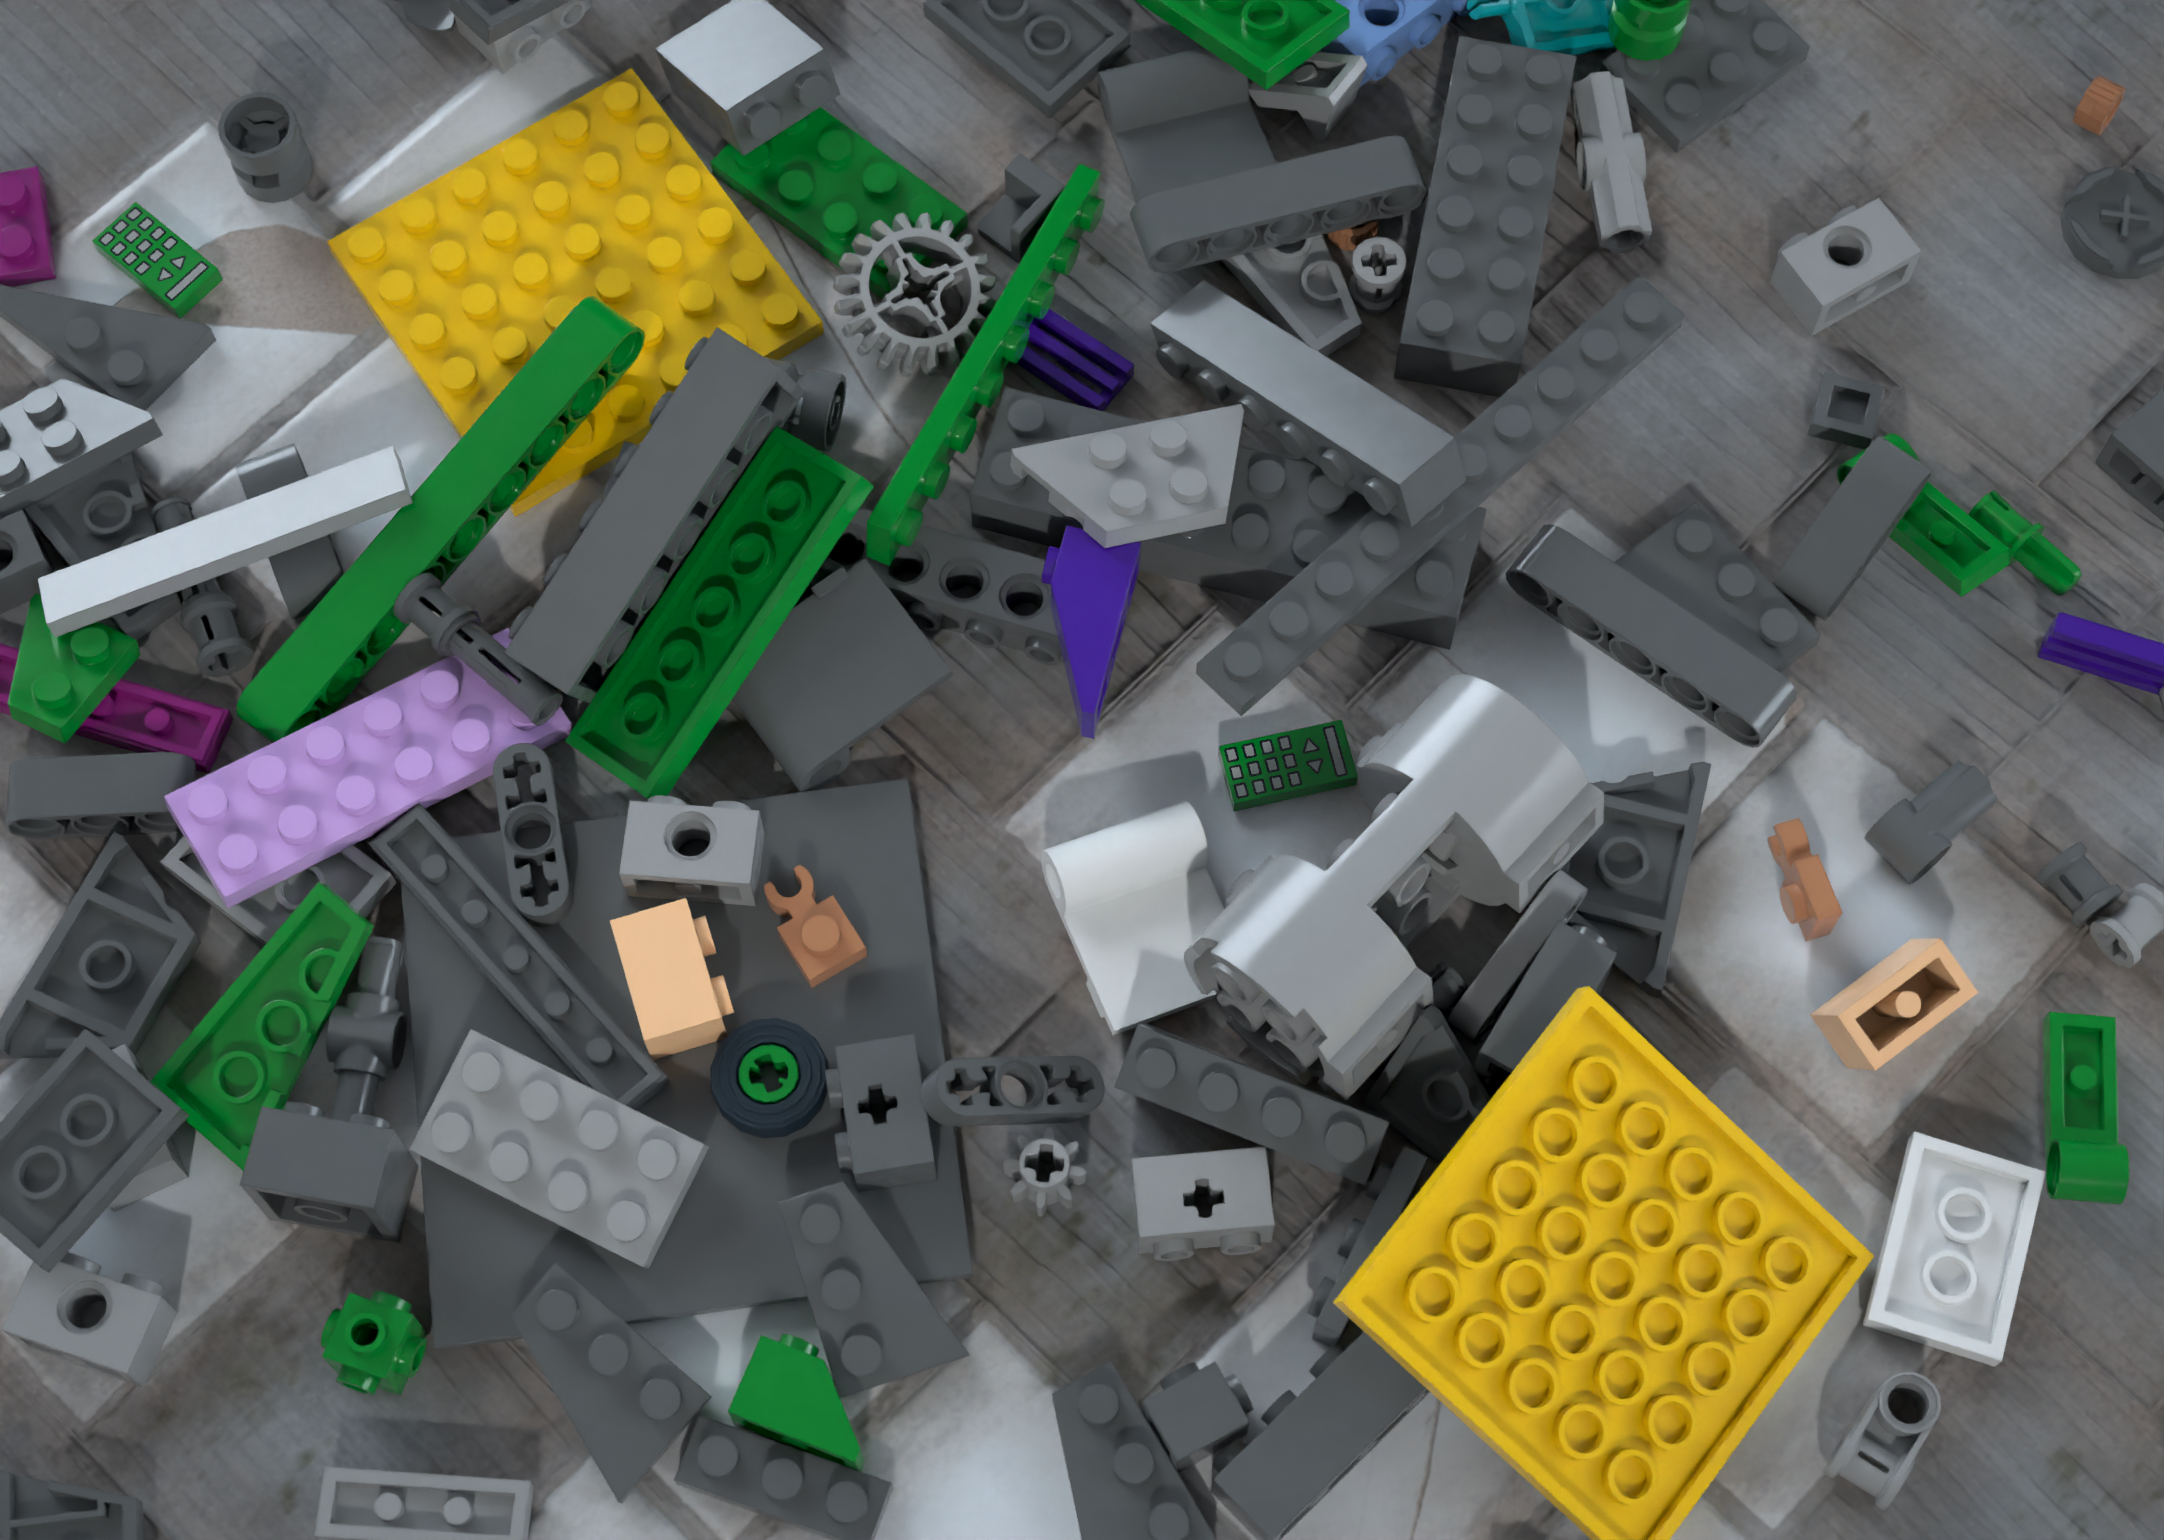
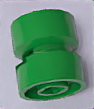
M1613 0L1607 25L1610 40L1620 52L1630 58L1644 61L1661 59L1672 53L1680 44L1692 0Z

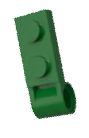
M1893 433L1883 437L1919 461L1914 450L1903 438ZM1866 449L1838 467L1837 478L1839 485L1842 484ZM1929 482L1926 483L1889 535L1894 542L1960 597L2009 565L2010 548Z
M2049 1012L2043 1019L2044 1143L2048 1195L2051 1199L2121 1205L2128 1189L2129 1156L2126 1146L2118 1144L2116 1017Z

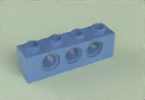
M1335 0L1350 10V28L1318 52L1363 56L1367 63V68L1360 85L1361 87L1370 79L1377 81L1385 77L1393 69L1400 57L1414 47L1417 49L1424 48L1434 40L1441 27L1458 15L1460 17L1469 15L1474 9L1467 10L1468 0ZM1374 23L1385 24L1386 26L1374 25Z

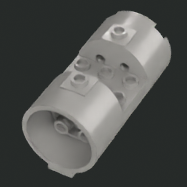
M1454 674L1447 677L1404 723L1398 721L1384 736H1374L1363 747L1358 756L1356 766L1359 794L1365 799L1373 813L1370 819L1371 825L1355 841L1351 838L1346 839L1334 850L1327 862L1326 872L1312 863L1295 856L1282 854L1273 858L1269 855L1255 871L1248 869L1234 881L1227 895V908L1184 952L1186 968L1199 991L1205 995H1208L1213 989L1216 991L1218 1003L1229 1015L1225 1022L1250 1047L1276 1068L1304 1085L1314 1076L1320 1078L1317 1082L1324 1091L1332 1089L1346 1101L1406 1037L1420 1014L1430 1005H1434L1432 978L1416 966L1408 953V950L1459 895L1488 906H1500L1506 903L1515 911L1521 913L1549 880L1604 823V792L1589 782L1578 760L1560 737L1538 715L1518 699L1496 685L1475 676Z

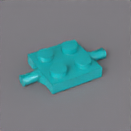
M1613 0L1467 1V10L1474 9L1469 13V16L1474 20L1500 15L1506 23L1511 43L1515 46L1568 55L1615 48V45L1610 40L1607 29Z

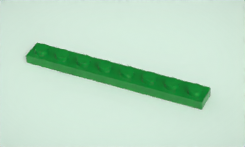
M1082 164L1077 165L867 520V557L890 566L901 545L910 547L914 542L923 520V512L921 511L929 498L937 500L942 494L950 474V465L948 464L956 451L964 454L970 446L977 427L976 416L982 406L991 408L995 403L1002 387L1004 377L1002 372L1009 361L1017 363L1021 358L1028 342V327L1034 317L1044 318L1053 300L1055 292L1053 284L1059 274L1067 276L1071 272L1080 249V242L1078 241L1084 231L1093 233L1101 219L1105 200L1098 197L1099 171Z

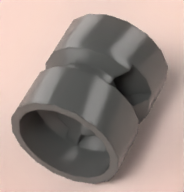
M265 92L245 94L232 101L222 112L218 129L222 145L231 161L236 178L245 193L258 201L268 203L287 201L300 194L309 184L314 169L312 157L302 136L298 120L288 102L275 94Z
M766 358L780 367L805 391L802 396L800 416L795 415V407L781 429L819 451L829 452L836 440L844 411L846 377L843 374L811 367L803 375H800L793 363Z

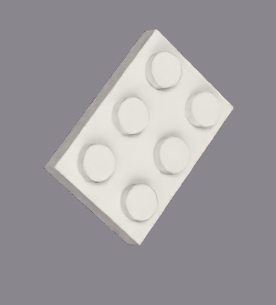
M1914 1132L1908 1139L1863 1326L1996 1367L2003 1358L2045 1171Z

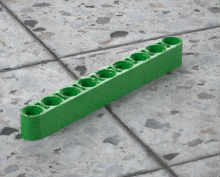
M595 296L587 297L580 301L411 496L413 503L400 508L248 684L237 702V716L268 741L274 743L333 714L410 625V623L405 624L394 616L393 612L395 601L405 586L417 576L429 572L441 581L442 586L446 583L634 363L644 345V331Z

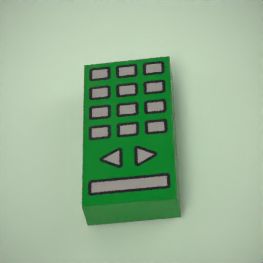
M134 202L92 240L97 251L179 319L223 280L217 267L137 202Z
M1342 719L1221 745L1218 749V756L1233 812L1357 784L1358 775Z

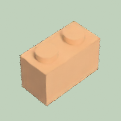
M683 898L610 920L643 1039L651 1059H660L727 1038L722 1016L732 1014L734 1010L724 976L710 978L704 957L716 954L706 916L693 919L687 899Z
M1941 938L1910 939L1810 1014V1016L1846 1068L1876 1071L1978 994V991Z

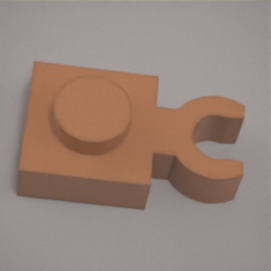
M1799 818L1776 824L1773 827L1776 835L1768 837L1767 841L1774 860L1781 867L1785 876L1782 882L1783 887L1780 888V901L1783 911L1790 923L1799 924L1805 941L1829 935L1843 912L1819 855L1812 856L1805 828Z
M798 865L793 868L795 878L801 886L798 894L793 897H783L777 892L776 887L771 881L764 885V891L772 911L779 916L790 918L789 921L777 927L778 935L806 981L813 988L868 955L866 946L833 895L818 904L815 903L813 878L805 867Z

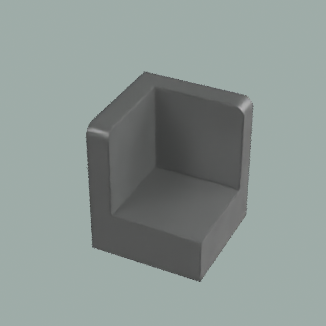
M1021 153L1004 169L1006 194L977 224L978 234L1018 264L1021 262L1065 187L1064 184Z

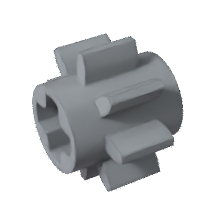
M1052 1128L1046 1129L1043 1139H1038L1031 1143L1022 1135L1017 1137L1018 1148L1021 1154L1020 1160L1009 1159L1003 1162L1005 1175L1020 1178V1181L1010 1191L1013 1203L1022 1201L1027 1197L1036 1203L1037 1215L1041 1217L1046 1211V1205H1051L1058 1201L1067 1209L1073 1207L1072 1195L1069 1190L1070 1184L1081 1185L1086 1183V1170L1081 1167L1070 1166V1163L1079 1154V1144L1074 1141L1063 1147L1060 1143L1054 1141ZM1041 1162L1053 1163L1054 1172L1051 1173L1049 1182L1036 1181V1172L1039 1171Z

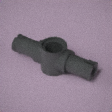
M369 936L363 948L355 992L348 993L346 1005L337 1004L330 1016L326 1037V1053L328 1061L335 1063L334 1073L339 1075L332 1119L349 1121L352 1114L373 1115L379 1082L386 1080L388 1069L397 1070L403 1058L407 1021L405 1013L398 1011L400 1002L395 999L404 945L397 940Z

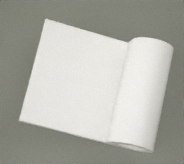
M1186 801L1062 843L1041 852V864L1046 884L1086 973L1087 988L1100 1017H1105L1112 1035L1135 1028L1138 1024H1146L1215 999L1218 995L1214 989L1208 995L1202 994L1193 982L1184 962V952L1225 910L1205 867L1209 851L1203 826L1194 808Z

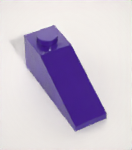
M1066 525L1061 547L1050 546L1048 549L1042 573V583L1051 585V611L1081 736L1094 739L1140 571L1141 542L1104 548L1083 529Z

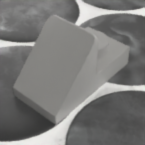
M1317 52L1267 90L1252 82L1249 86V94L1258 107L1298 111L1316 142L1322 143L1352 107L1365 74L1367 63L1363 56Z

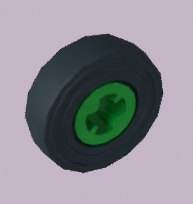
M779 1018L756 1019L734 1029L718 1046L710 1068L711 1093L722 1116L739 1131L760 1138L785 1137L806 1127L822 1109L828 1093L825 1070L829 1069L828 1061L817 1039L800 1025ZM767 1064H773L777 1073L788 1072L787 1080L779 1078L778 1081L781 1088L773 1092H767L763 1083L752 1084L753 1076L761 1078L759 1068Z

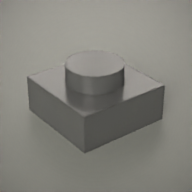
M1824 372L1807 435L1866 449L1873 438L1885 387Z

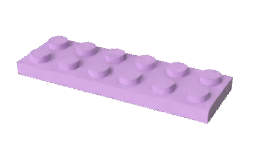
M509 627L492 635L506 649L512 641L508 637ZM452 656L165 795L164 799L167 809L228 909L390 827L418 803L426 809L493 775L494 762L498 755L507 747L518 743H529L543 750L565 739L572 731L571 722L562 708L559 707L557 712L547 722L539 726L534 725L529 717L497 690L489 686L484 679L457 656ZM489 660V661H490L492 664H494L499 670H501L506 676H508L512 681H514L516 684H519V682H517L513 677H511L506 671H504V670H503L499 665H497L493 660Z

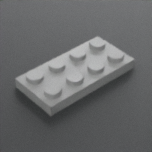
M470 1029L409 1150L641 1267L649 1268L709 1146Z

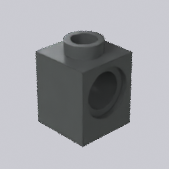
M23 510L0 519V563L12 560L5 569L0 571V614L30 601L35 593L40 594L38 578L56 572L40 536Z

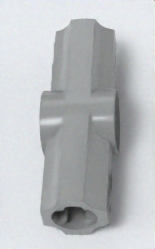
M1610 71L1590 73L1581 81L1574 82L1571 90L1574 121L1579 137L1576 147L1578 181L1582 191H1589L1599 247L1607 248L1611 253L1630 252L1641 244L1648 243L1652 234V224L1643 186L1646 177L1644 143L1641 134L1633 133L1623 78L1613 76Z

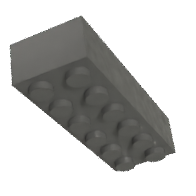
M1459 36L1400 337L1394 378L1501 397L1517 383L1576 56Z
M718 327L709 339L707 337L701 338L692 348L684 366L685 370L688 371L674 393L672 391L666 392L656 403L649 418V422L653 426L639 446L632 445L622 455L614 471V477L617 478V481L604 500L601 498L595 500L587 509L579 524V531L582 532L581 536L569 554L563 552L553 561L544 577V584L547 588L534 608L531 606L526 607L517 616L509 630L508 637L512 641L505 650V654L565 694L591 703L776 426L779 428L783 427L805 393L780 367Z

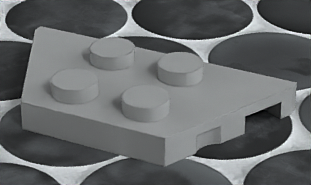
M1242 404L1013 448L1011 450L1010 466L1013 473L1020 479L1029 474L1049 491L1048 502L1065 516L1078 520L1083 526V531L1104 548L1226 524L1244 409Z

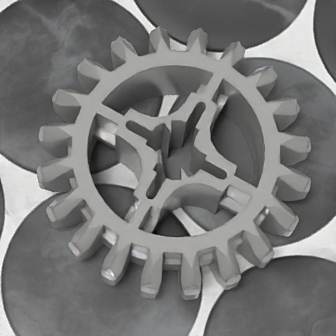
M928 212L920 214L915 228L911 227L909 219L904 213L895 216L892 230L882 220H877L870 228L872 238L859 233L852 242L855 253H844L840 259L839 266L847 274L838 275L835 278L833 289L846 296L837 300L834 305V311L842 316H853L844 325L842 332L845 337H853L859 333L864 336V339L857 348L859 356L869 354L873 347L882 353L877 361L879 370H885L893 358L900 360L899 370L903 377L911 375L916 361H919L921 369L927 377L935 375L938 370L939 360L950 370L956 368L961 361L959 352L967 353L975 336H977L987 319L984 316L990 314L997 302L994 298L984 294L992 290L996 285L995 276L978 274V271L988 262L987 254L977 253L970 257L966 251L973 242L972 234H965L956 242L949 237L953 230L951 220H945L938 231L931 229V218ZM911 253L927 256L942 266L936 268L924 267L915 260ZM883 260L889 270L886 278L891 292L886 294L880 303L873 306L869 292L870 272L874 265ZM957 285L961 303L960 315L957 325L948 331L942 320L945 312L942 308L940 297L944 296L950 287ZM907 288L913 293L921 290L925 292L933 288L923 302L918 297L910 300L905 298L898 302ZM896 321L906 322L917 331L919 337L926 335L927 338L904 335L891 328L888 324Z

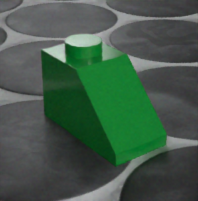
M782 1334L779 1342L761 1335L728 1409L733 1424L772 1441L861 1472L865 1464L861 1449L826 1363L823 1359L817 1357L819 1349L813 1344L789 1334Z

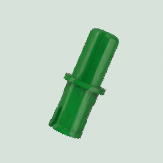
M1992 490L1990 494L1987 493L1979 500L1968 514L2010 548L2009 564L2018 561L2055 595L2062 596L2066 594L2082 576L2080 568L2042 535L2045 528L2040 523L2033 525L2013 509L1995 490Z

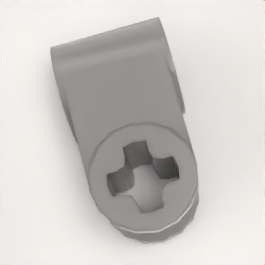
M1900 1372L1890 1376L1870 1396L1857 1420L1845 1432L1829 1458L1823 1473L1831 1478L1840 1475L1875 1497L1874 1505L1885 1511L1907 1479L1915 1464V1456L1938 1419L1941 1410V1400L1935 1385L1926 1376L1916 1372ZM1901 1392L1915 1401L1919 1415L1917 1423L1905 1424L1898 1421L1891 1414L1888 1408L1890 1393Z

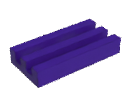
M1048 309L1043 319L1034 317L1028 327V341L1056 358L1058 363L1067 369L1080 374L1103 390L1100 394H1097L1027 347L1016 363L1078 405L1099 411H1104L1134 375V364L1051 309ZM1041 327L1042 329H1044L1045 331H1047L1048 333H1050L1051 335H1053L1054 337H1056L1057 339H1059L1060 341H1062L1078 353L1082 354L1083 356H1085L1086 358H1088L1089 360H1091L1092 362H1094L1095 364H1097L1098 366L1112 374L1114 377H1112L1105 371L1101 370L1100 368H1098L1097 366H1095L1094 364H1092L1091 362H1089L1088 360H1086L1085 358H1083L1067 346L1063 345L1062 343H1060L1059 341H1057L1056 339H1054L1053 337H1051L1039 328Z
M2058 612L2042 639L2038 658L2159 695L2160 689L2164 687L2163 643L2063 612Z

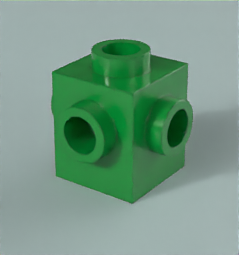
M377 1290L373 1291L370 1299L349 1292L342 1310L336 1308L328 1317L321 1336V1347L325 1348L322 1357L338 1373L337 1383L370 1396L375 1395L377 1388L401 1396L408 1378L414 1377L420 1368L427 1346V1340L425 1339L427 1332L414 1315L409 1313L412 1307L410 1303L394 1295ZM372 1328L378 1330L376 1340L370 1345L365 1346Z

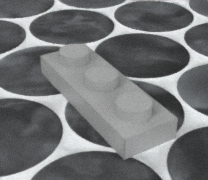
M324 1467L314 1537L318 1540H528L534 1485L528 1480Z

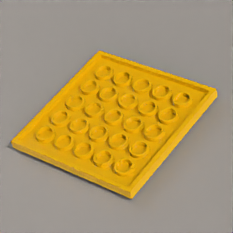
M632 68L327 241L330 252L460 439L572 309L583 299L595 296L644 331V345L637 359L511 505L509 509L515 517L618 457L624 441L637 445L641 443L653 426L650 424L649 418L656 403L666 392L672 391L674 393L688 372L684 366L690 351L701 338L707 337L709 339L717 327L761 356L775 360L784 358L824 334L823 321Z
M1590 986L1575 990L1336 1297L1333 1304L1591 1540H1670L1874 1258V1255Z

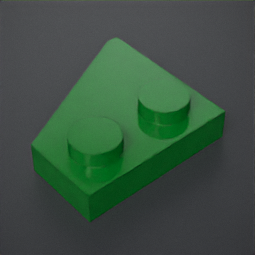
M35 593L30 599L7 703L12 719L65 744L140 657L137 640L100 622H95L55 637L46 624L41 595Z

